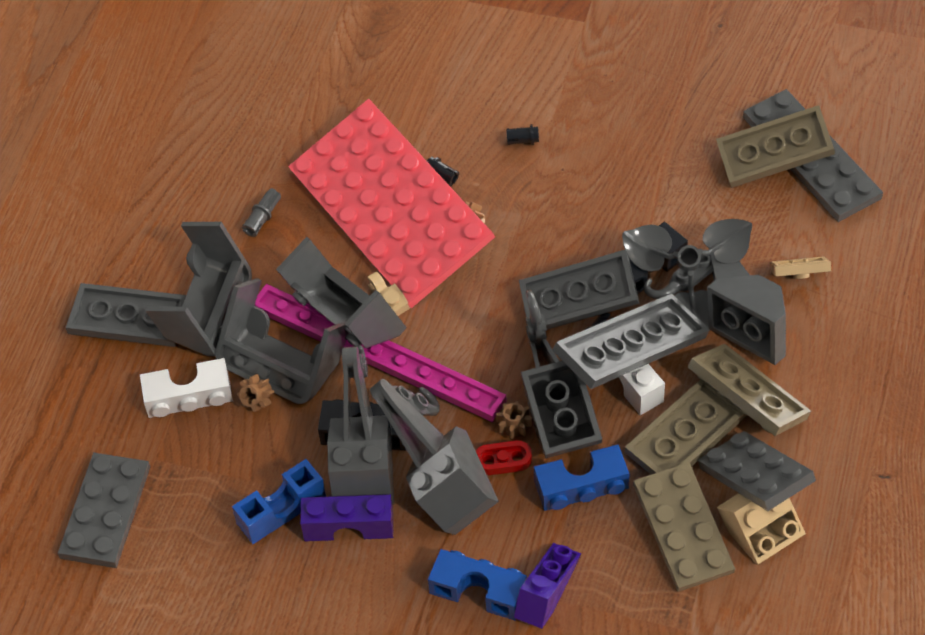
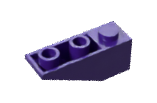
M553 543L521 586L514 618L542 629L553 614L580 559L581 553L571 550L567 546Z

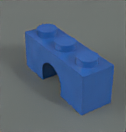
M619 444L591 451V471L585 475L577 476L569 473L562 459L534 466V483L544 511L550 509L560 510L569 504L590 502L596 497L607 494L616 495L629 489L630 473Z
M307 459L282 474L283 482L280 488L272 495L263 498L256 490L232 506L236 524L252 544L301 514V498L326 497L323 478Z
M440 549L428 578L429 594L458 603L465 589L471 586H480L488 591L485 597L486 612L516 620L514 614L519 590L526 581L527 575L514 568L505 569L495 566L485 559L475 560L466 557L459 551Z

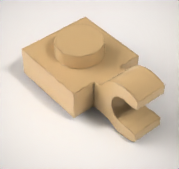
M377 271L367 277L371 282L368 285L372 292L377 290L397 316L410 309L407 299L395 283L387 287L382 276Z

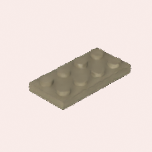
M819 105L716 139L731 188L835 154Z
M726 344L693 357L688 365V368L696 373L699 379L706 381L722 397L730 400L740 408L742 413L753 418L765 431L772 433L774 436L806 421L811 413L810 409Z
M700 379L625 446V454L651 475L690 462L692 467L699 458L712 449L747 415L742 413L740 408L730 400L722 397L706 381Z
M690 462L634 480V489L677 592L735 572L734 564Z

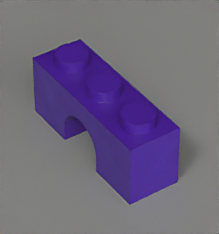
M391 495L301 498L300 524L304 541L334 540V532L344 528L359 530L363 534V539L393 538L394 512Z

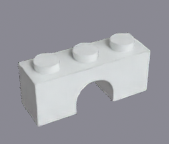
M225 358L196 363L197 376L194 381L186 385L173 383L168 369L140 374L143 400L148 417H164L172 413L189 412L197 408L212 405L220 406L224 403L232 402L233 398Z
M649 364L619 377L624 388L625 398L640 416L664 402L665 382Z

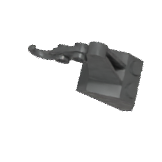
M713 253L701 255L700 265L693 271V287L712 273L714 282L707 286L709 329L776 365L786 356V312L781 286L760 275H750L740 261L733 264H724L718 262ZM679 268L673 273L669 284L661 290L652 289L650 287L652 279H648L643 286L644 292L653 299H660L671 293L674 295L679 291H688V273Z
M527 290L526 297L530 317L525 318L527 325L525 327L536 368L521 372V378L533 425L545 459L602 443V436L587 386L563 361H559L552 351L551 346L546 340L545 331H547L543 314L540 313L533 292ZM537 349H542L548 365L540 367Z
M361 345L358 347H343L344 418L330 419L327 442L328 473L332 497L391 495L392 505H394L391 423L386 415L373 416L364 380V378L368 377V366L364 348ZM350 378H353L356 383L362 417H351Z
M381 379L370 388L372 397L383 410L413 460L406 479L416 502L445 532L456 535L499 502L467 431L455 426L447 434L443 435L424 417L425 415L436 416L440 412V405L430 391L420 387L419 392L415 394L403 386H392L385 379Z

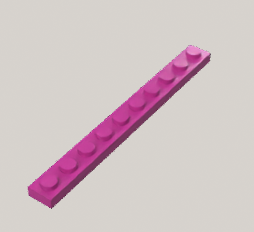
M266 284L257 295L255 306L263 309L269 318L320 342L324 330L334 326L332 322L308 303L303 306L292 295ZM347 340L344 347H354ZM389 340L367 349L364 348L367 364L418 388L423 387L433 395L491 422L495 420L496 413H499L503 408V404L507 402L506 394Z

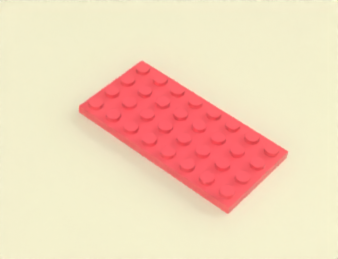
M369 98L288 166L390 285L394 283L404 294L411 309L495 238L493 232Z

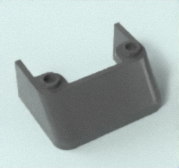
M182 222L181 227L192 242L186 260L194 273L193 280L182 307L147 306L146 312L166 339L206 356H216L215 352L235 285L252 279L251 268L222 222Z
M308 237L276 269L295 291L292 296L301 305L305 306L308 303L334 325L346 321L345 331L348 335L345 339L354 347L361 345L367 349L399 337L407 328L377 290L371 295L364 292L333 268Z
M256 278L235 285L217 344L216 359L225 358L227 370L245 379H249V377L255 374L259 375V379H269V384L276 394L294 403L303 404L310 401L340 362L342 348L346 342L345 337L348 335L345 331L346 321L326 328L321 343L315 346L311 356L267 335L270 327L269 316L263 309L255 306L262 280Z

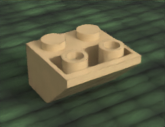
M738 493L717 507L729 534L755 564H760L806 534L790 498L773 509L766 511Z

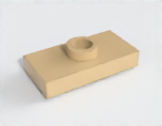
M826 257L781 260L770 263L771 273L775 276L793 275L795 279L808 278L810 273L831 271V261Z

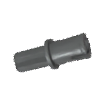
M273 188L269 189L259 204H255L252 207L251 215L241 227L245 234L256 237L266 220L271 219V212L281 198L279 192Z

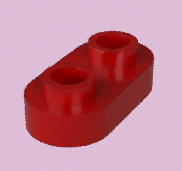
M515 440L486 444L476 449V453L487 476L523 471L532 463L531 447L523 441ZM515 457L522 458L518 461L513 460ZM486 461L493 462L492 464H484Z

